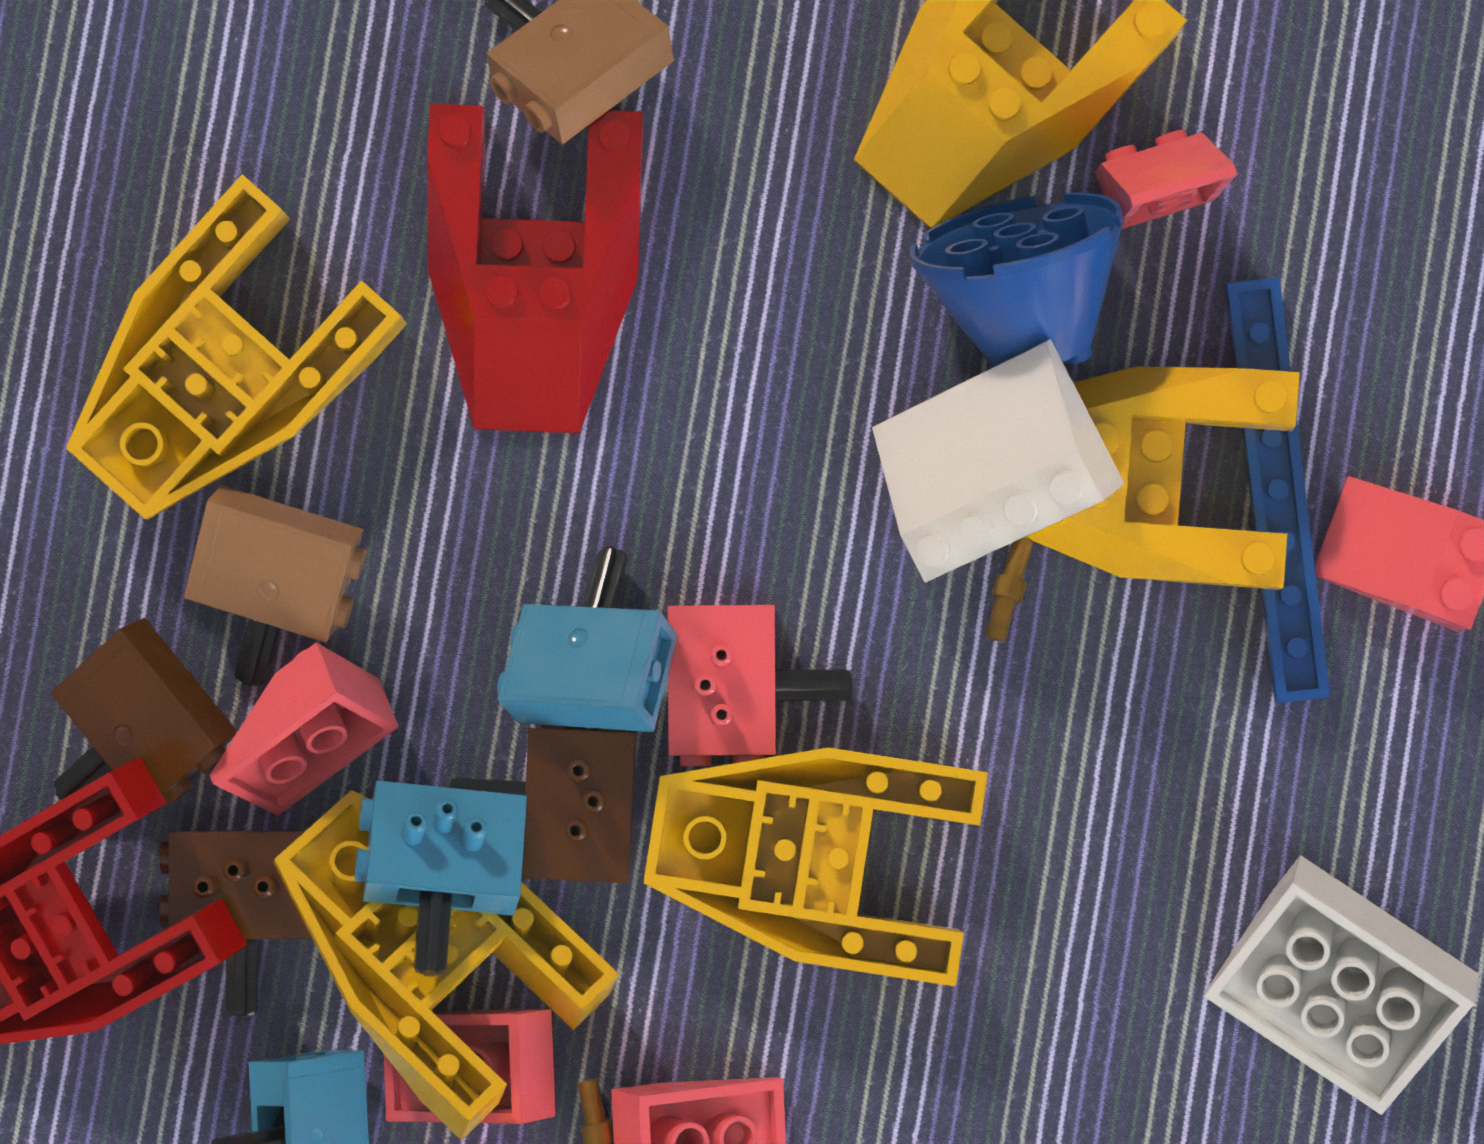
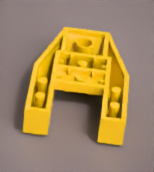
M926 0L917 13L854 157V162L931 229L944 221L956 217L1073 151L1176 38L1187 20L1165 0H1134L1070 70L996 4L999 0Z
M243 174L134 293L66 446L70 453L145 520L154 517L294 437L372 364L407 325V322L396 310L361 280L289 360L220 298L222 294L290 220L277 204Z
M1136 366L1073 382L1125 484L1104 501L1026 536V538L1120 578L1281 590L1284 586L1287 534L1178 526L1186 424L1293 431L1296 426L1300 372L1244 368Z
M827 747L663 775L659 779L643 883L795 962L956 987L964 936L960 929L858 914L873 809L980 826L988 772Z
M351 790L274 859V865L350 1012L421 1102L462 1140L500 1103L507 1084L431 1010L493 953L574 1030L610 995L619 973L522 881L520 899L514 915L451 910L447 970L443 975L427 977L415 972L414 956L419 906L363 901L364 882L354 881L357 850L367 849L369 832L359 831V819L362 798H369Z

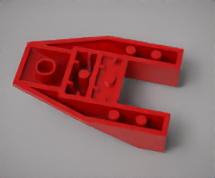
M430 104L427 155L428 272L474 430L580 434L638 281L644 141L643 112L608 110L589 125L585 222L483 218L488 119L484 107L479 105Z
M141 756L110 771L0 835V1044L95 1032L213 968L248 945L222 898H219L118 954L65 861L167 804Z

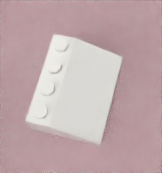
M1051 339L872 427L900 536L925 583L1098 504L1125 484Z
M1300 855L1270 893L1205 991L1204 997L1382 1115L1475 1004L1479 974Z

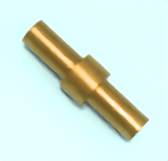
M1024 537L1011 543L1003 574L996 575L991 593L995 597V601L985 633V637L988 639L1005 642L1015 605L1022 603L1027 582L1023 580L1034 542L1029 538Z
M598 1078L578 1082L577 1086L585 1124L580 1126L584 1144H611L614 1142L612 1119H606Z

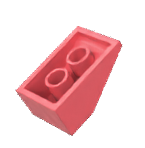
M1181 129L1157 137L1155 139L1157 146L1137 152L1135 145H1128L1106 153V162L1100 163L1095 174L1102 195L1110 197L1120 204L1123 213L1122 229L1213 202L1237 175L1234 163L1202 132L1187 137L1185 129Z
M1347 476L1314 561L1315 574L1317 578L1456 632L1471 630L1484 596V520L1456 509Z
M318 643L300 652L291 662L274 674L209 775L212 784L279 816L399 727L380 679Z
M487 1009L433 1012L507 1084L500 1103L480 1123L524 1124L556 1116L552 1009ZM384 1055L386 1121L442 1122L421 1102Z
M780 1077L664 1082L611 1089L614 1144H786L783 1078Z

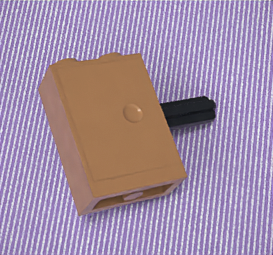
M484 0L486 7L516 31L486 53L491 72L489 85L492 91L504 104L512 103L520 109L536 131L540 133L546 131L562 145L674 62L668 25L636 0H558L543 12L528 0Z
M221 485L207 500L183 598L249 618L235 670V678L246 686H262L266 681L279 628L325 643L328 642L337 627L345 629L354 605V598L346 596L350 580L359 579L367 556V550L359 547L364 529Z

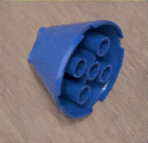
M1064 193L1065 203L1038 205L1036 196H1030L978 208L953 217L924 233L926 244L919 249L917 244H912L909 253L912 266L992 367L1051 339L1063 363H1079L1089 359L1093 354L1091 344L1123 225L1122 208L1116 200L1092 193Z

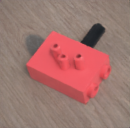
M775 605L668 606V622L678 635L668 674L669 756H680V766H712V755H733V763L763 759L765 755H776L775 702L848 701L851 699L852 676L851 672L847 669L775 670Z

